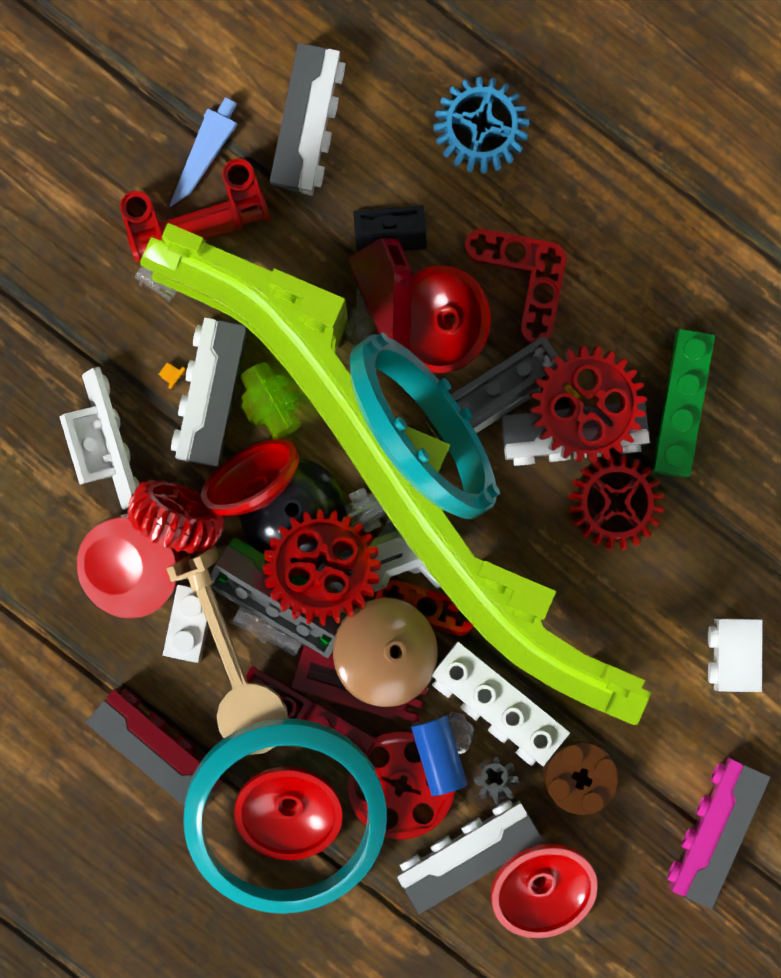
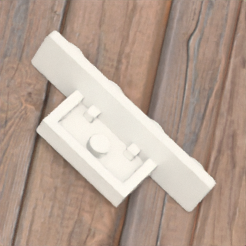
M95 367L82 375L91 407L65 413L60 416V420L79 484L112 476L121 508L124 510L129 508V500L136 488L139 487V482L132 475L129 465L130 451L128 446L122 442L119 432L120 418L110 402L109 381L105 375H102L101 368Z

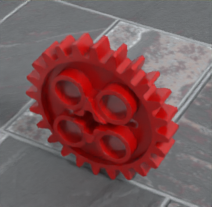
M579 346L577 357L571 349H566L565 361L558 356H553L552 361L555 368L551 369L542 366L541 369L547 377L545 380H533L541 388L540 392L529 393L531 398L538 400V405L528 408L529 412L539 413L540 417L531 424L534 427H544L538 438L545 440L551 437L552 440L548 447L551 451L562 446L560 455L562 458L566 459L574 451V461L581 463L584 454H587L590 463H596L597 453H600L605 460H609L610 448H613L618 453H622L623 448L620 443L622 440L630 443L634 442V439L629 434L630 429H642L635 422V418L646 416L644 411L637 409V404L647 401V398L636 395V391L641 389L644 384L640 382L632 383L631 381L637 371L635 369L623 370L627 363L625 358H621L614 363V351L609 350L602 358L601 347L594 346L590 356L586 346ZM584 369L590 370L593 375V383L587 389H582L577 381L579 373ZM568 383L581 397L589 399L593 397L591 405L611 419L612 425L607 426L594 412L586 410L582 412L584 404L569 394L563 388V384ZM615 392L620 397V406L617 410L609 412L605 406V399L607 395ZM566 397L571 405L570 411L567 415L559 417L555 413L554 405L559 398ZM593 420L598 427L597 434L594 438L586 440L582 435V427L587 421Z
M320 509L318 510L317 518L311 519L306 511L303 515L304 522L299 523L292 517L290 518L292 529L288 530L282 526L278 528L281 540L270 538V546L274 550L264 552L265 560L271 562L263 565L264 574L271 575L265 579L266 588H274L270 593L273 601L283 598L279 604L282 612L293 607L292 618L294 620L304 613L308 625L311 624L314 616H319L322 626H325L327 616H333L338 624L340 623V613L345 612L351 618L354 617V604L363 609L366 607L363 595L368 597L374 596V589L369 584H379V575L374 573L381 570L380 561L374 559L379 555L378 547H369L373 542L371 534L361 537L363 533V525L361 523L351 528V516L348 515L340 522L338 521L337 511H333L329 519H324L323 511ZM306 542H313L318 545L312 552H304L299 549ZM342 549H347L353 553L346 560H340L334 556L336 552ZM297 559L299 562L291 563L290 561ZM321 563H326L327 566L323 568L322 572L316 571V568H320ZM350 571L353 572V575L351 576L345 574ZM297 575H305L309 578L308 582L301 586L292 584L291 580ZM334 582L344 585V589L339 593H330L326 590V587Z

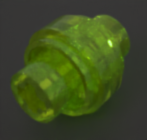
M268 362L257 364L240 376L247 390L241 397L243 401L241 407L250 423H255L258 428L266 426L274 440L293 433L302 425L294 411L300 405V394L292 379L286 378L284 374L275 375Z

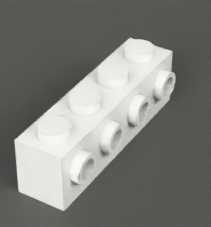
M458 641L437 665L431 675L436 679L432 685L447 698L452 693L464 702L460 706L464 712L476 721L480 716L491 724L488 731L503 743L509 738L519 746L515 753L531 766L536 761L544 766L570 734L568 730Z

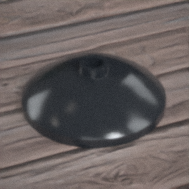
M299 458L294 477L274 501L259 510L240 515L244 533L255 549L262 554L265 551L274 550L270 546L269 540L270 538L282 539L278 528L282 526L288 530L292 529L290 522L292 517H289L285 512L286 506L290 503L297 504L299 507V513L293 517L299 523L304 522V512L307 511L311 519H316L320 509L323 511L324 519H329L332 512L337 511L338 521H343L346 517L345 497L339 483L327 469L313 461ZM306 542L299 549L304 552H312L318 545L313 542ZM292 559L290 562L296 563L299 561L297 559Z

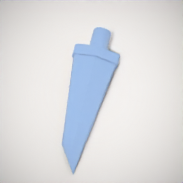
M225 97L217 113L207 109L169 207L192 193L231 133L235 131L238 124L230 120L237 105L234 101Z

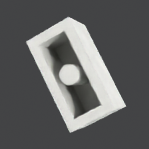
M177 585L162 656L199 663L202 660L209 625L196 591H192V588L189 586Z
M714 619V626H709L708 645L709 648H714V662H709L708 682L714 683V690L762 692V620Z

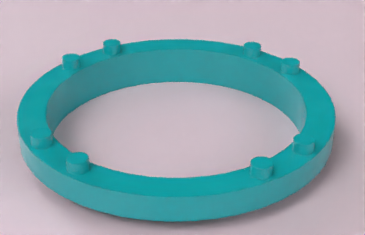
M383 332L370 335L352 349L350 355L353 392L370 431L397 470L428 501L453 515L464 519H475L492 508L497 496L500 494V490L496 486L494 473L487 454L469 422L473 416L466 407L461 410L448 392L451 389L450 383L445 378L439 381L413 353ZM376 369L384 372L396 381L417 402L434 424L444 442L450 444L449 451L459 471L463 491L443 478L427 462L430 459L428 452L424 448L418 451L403 430L407 428V424L401 417H394L382 393Z
M286 718L262 721L239 729L224 738L208 752L196 768L189 783L184 802V834L187 847L203 877L217 891L232 901L251 909L269 913L308 911L333 902L346 894L365 877L379 855L386 832L387 811L384 792L379 776L368 757L356 744L338 731L322 724L301 719ZM275 746L306 747L332 757L342 764L359 783L365 795L368 808L365 833L351 859L327 879L308 887L293 890L262 888L233 875L213 854L207 843L202 825L203 810L207 797L215 782L226 769L246 755Z

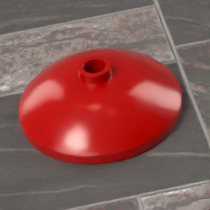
M438 265L420 270L412 276L410 352L433 373H450L466 367L480 354L489 335L491 316L487 297L480 284L470 274L459 268ZM452 314H454L456 317V322L454 325H452L450 322Z
M272 439L254 444L236 453L221 464L204 484L201 492L203 505L210 513L221 516L246 514L268 506L284 491L294 477L299 463L297 449L288 440Z
M277 767L265 770L245 783L236 798L234 819L236 828L243 840L257 852L280 860H298L318 854L334 841L341 828L343 812L339 795L326 779L303 768Z
M557 844L534 846L514 855L500 868L491 886V905L498 921L514 934L528 938L555 936L573 928L589 913L597 895V878L590 862L575 849Z

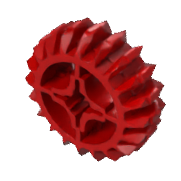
M610 455V459L605 460L606 467L604 468L597 459L596 463H592L595 470L593 474L589 469L583 467L580 472L587 480L583 482L580 479H574L572 482L575 487L581 489L580 493L570 492L568 494L569 499L578 500V506L569 507L568 512H580L581 518L575 519L572 522L573 526L576 527L585 523L587 528L581 532V537L586 538L591 532L595 533L596 535L592 540V545L598 546L602 538H605L606 550L613 549L614 540H618L620 550H626L627 538H630L634 546H639L641 542L637 533L640 532L644 537L650 538L652 533L646 527L647 523L655 527L660 525L658 519L651 517L652 513L664 512V507L654 505V500L664 498V493L658 492L653 494L651 490L652 487L660 484L659 479H654L648 483L645 478L650 475L652 469L647 467L641 473L637 472L636 470L640 466V460L638 459L631 463L630 468L626 467V455L619 457L618 465H614L613 457ZM610 473L626 475L632 480L623 488L617 490L605 484L600 477ZM591 486L597 491L596 493L602 500V507L593 519L589 514L587 498ZM639 487L642 490L645 503L641 518L636 515L630 504L632 495ZM629 490L621 502L624 511L619 512L617 508L614 509V512L609 511L604 516L603 514L609 509L608 506L611 504V500L608 498L609 494L613 493L614 497H616L618 493L621 495ZM619 516L624 521H627L632 528L625 532L616 533L604 530L600 526L610 517Z
M148 480V482L140 483L134 494L131 495L128 503L127 519L132 523V527L135 530L141 531L140 534L143 537L152 539L153 543H160L165 548L170 547L177 552L183 550L193 554L194 551L204 553L206 550H212L223 531L225 521L223 516L210 513L203 505L198 491H193L187 486L177 485L175 482L167 483L164 480H159L158 482Z

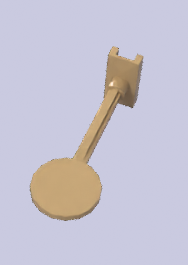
M213 546L212 550H206L194 558H190V555L183 557L166 569L171 582L188 578L192 591H196L232 685V690L226 694L219 704L217 713L219 732L223 738H226L235 731L258 722L289 718L287 706L277 692L266 685L248 683L211 588L213 582L207 568L220 559L216 546ZM274 747L261 749L250 755L266 753Z

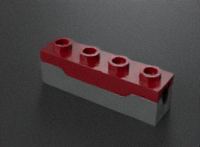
M118 688L113 689L106 697V700L101 703L85 723L184 806L189 783L196 768L202 761L193 752L196 746L181 734L177 738L166 730L169 724L156 712L152 711L150 714H147L138 705L142 701L130 690L125 688L121 692ZM222 776L213 785L206 802L226 780Z

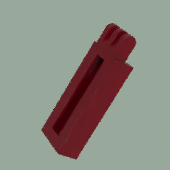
M306 645L303 647L291 686L292 689L394 720L395 716L419 723L421 715L409 712L408 707L411 705L423 709L425 704L424 701L415 698L404 704L391 707L374 706L362 702L353 696L339 679L334 665L333 653H331L329 658H326ZM426 687L420 694L427 695L429 688Z

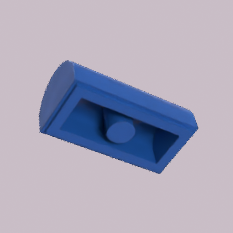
M444 716L411 726L431 795L438 796L467 786V780L448 717Z

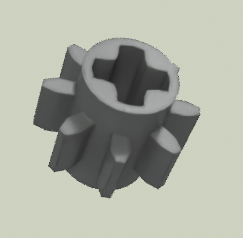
M495 757L494 762L487 766L481 763V776L474 777L476 785L484 786L479 792L480 797L485 799L490 795L493 797L496 805H499L500 799L506 796L513 799L512 786L520 785L518 777L509 776L514 772L513 764L509 763L504 767L501 765L498 757ZM493 777L497 779L502 778L503 783L498 786L496 783H491L490 780Z

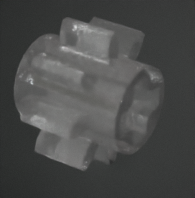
M365 488L349 494L352 502L343 506L347 515L351 516L352 526L354 527L361 523L366 533L380 527L379 518L387 514L373 493L367 494Z

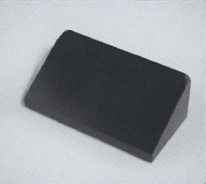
M424 205L353 211L356 252L380 238L399 239L403 251L427 248Z

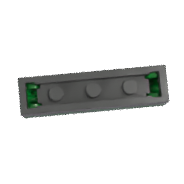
M234 537L210 574L213 582L211 588L326 658H329L333 652L337 630L347 614L345 612L340 613V623L338 624L333 616H327V622L325 626H322L319 616H314L313 621L308 625L304 613L296 620L292 618L293 607L282 612L279 604L283 598L273 601L270 593L274 588H266L265 579L271 575L264 574L263 565L271 562L265 560L264 554ZM299 575L291 580V583L296 586H301L308 582Z

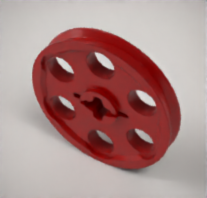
M392 731L375 737L378 740L373 748H385L390 755V759L386 765L382 767L374 766L383 788L386 808H391L398 814L397 824L391 828H386L384 837L402 840L416 838L428 833L448 813L453 801L454 791L438 796L431 795L421 760L412 762L404 754L406 745L415 741L413 732ZM349 772L347 784L349 800L355 814L366 826L368 815L367 801L359 798L355 790L358 782ZM401 775L408 777L407 784L412 786V789L421 791V793L414 792L413 790H403L401 794L395 793L396 786L391 784V781L381 777L399 780ZM420 803L429 804L434 811L433 818L427 823H420L413 816V809Z

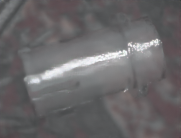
M141 266L134 277L140 281L138 285L141 287L146 285L170 303L178 291L153 281L151 278L153 271Z

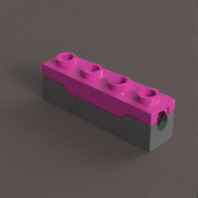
M728 757L725 758L724 763H717L710 779L714 783L709 796L705 794L702 796L696 809V814L700 816L694 829L689 827L683 838L681 847L685 848L681 860L680 862L674 860L669 869L667 880L671 881L668 887L672 892L685 896L710 909L713 908L771 777Z

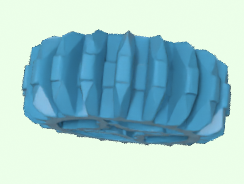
M476 77L474 88H471L469 81L465 79L462 81L464 92L461 93L454 86L450 88L449 92L454 100L447 97L441 98L440 104L447 110H436L435 117L445 122H438L434 124L433 128L435 132L445 133L436 139L438 146L449 143V146L443 151L444 157H450L454 153L458 154L454 160V166L459 167L463 159L468 161L467 172L473 171L474 163H480V171L482 174L487 173L488 162H492L495 171L501 169L499 158L502 157L508 164L513 162V156L509 150L518 154L522 152L523 147L515 140H527L528 133L519 130V128L528 127L530 122L527 118H518V116L526 112L527 108L526 105L513 106L519 100L520 95L514 93L507 97L508 84H503L500 91L495 89V78L490 79L488 87H482V77ZM474 99H483L477 111L472 113L463 112L462 114L456 113L466 102ZM493 102L505 110L511 127L503 125L502 121L493 117L491 112ZM486 110V126L491 128L489 130L485 128V131L481 132L480 139L477 141V125L472 122L475 120L478 123V119L482 118L483 111ZM452 123L460 125V129L466 130L471 135L470 149L463 146L457 140L453 132ZM500 136L507 138L500 147L492 151L480 152L481 146L486 139H499Z

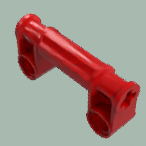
M238 158L232 159L224 166L222 176L229 197L228 201L163 222H159L155 206L144 192L130 191L125 194L121 199L120 211L135 262L141 261L148 245L146 242H149L151 237L162 240L167 223L204 238V240H209L242 230L243 225L262 219L266 222L271 221L263 191L260 190L251 164L244 159ZM236 168H244L249 172V178L243 185H234L230 182V173ZM137 199L144 200L147 205L144 215L136 218L130 216L128 208L131 202Z

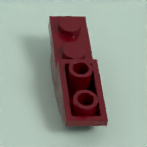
M251 666L245 676L248 683L266 685L277 692L287 706L289 719L312 721L334 729L349 738L367 757L378 739L260 669Z

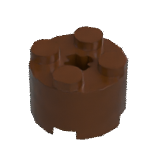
M576 740L565 743L554 752L545 764L543 777L546 790L554 802L568 813L587 815L599 812L609 804L616 793L618 783L616 765L607 752L592 742ZM581 768L586 769V775L589 777L586 784L582 783L581 786H576V781L572 778V774L574 771L580 773Z

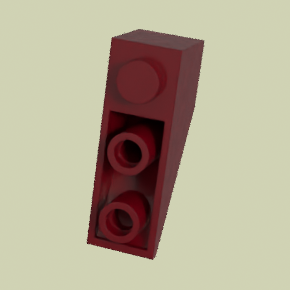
M380 238L348 257L352 267L351 274L356 284L360 286L365 298L366 311L374 319L379 331L378 334L385 333L389 338L410 351L412 269L399 239Z

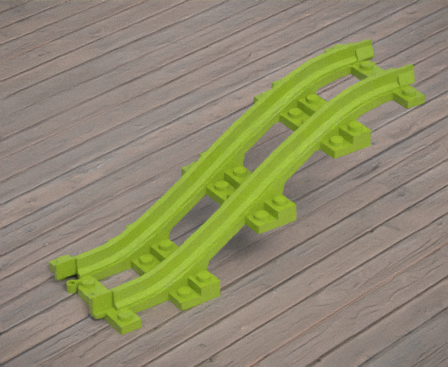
M167 223L161 241L153 237L150 238L140 264L142 267L153 271L151 275L152 280L231 316L262 341L289 372L319 412L411 550L461 613L490 644L513 664L551 688L632 725L639 723L651 696V692L642 689L645 680L589 657L547 631L543 627L541 620L545 619L556 591L492 563L475 558L442 509L422 496L402 476L384 453L359 409L352 388L351 375L335 354L336 348L338 349L349 324L345 298L275 268L273 272L211 246L205 242L204 238L170 223ZM407 426L403 430L418 451L424 448L428 452L430 459L427 462L439 472L450 444Z

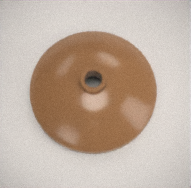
M373 599L365 602L366 607L364 609L358 606L353 609L354 617L351 618L347 615L343 619L334 639L333 659L339 679L353 696L370 705L391 707L411 701L429 684L437 664V641L430 623L418 609L398 599ZM393 645L398 648V656L395 659L390 656L389 652Z

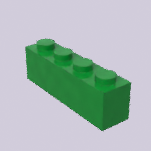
M679 329L674 335L651 464L652 473L680 478L690 477L715 335Z

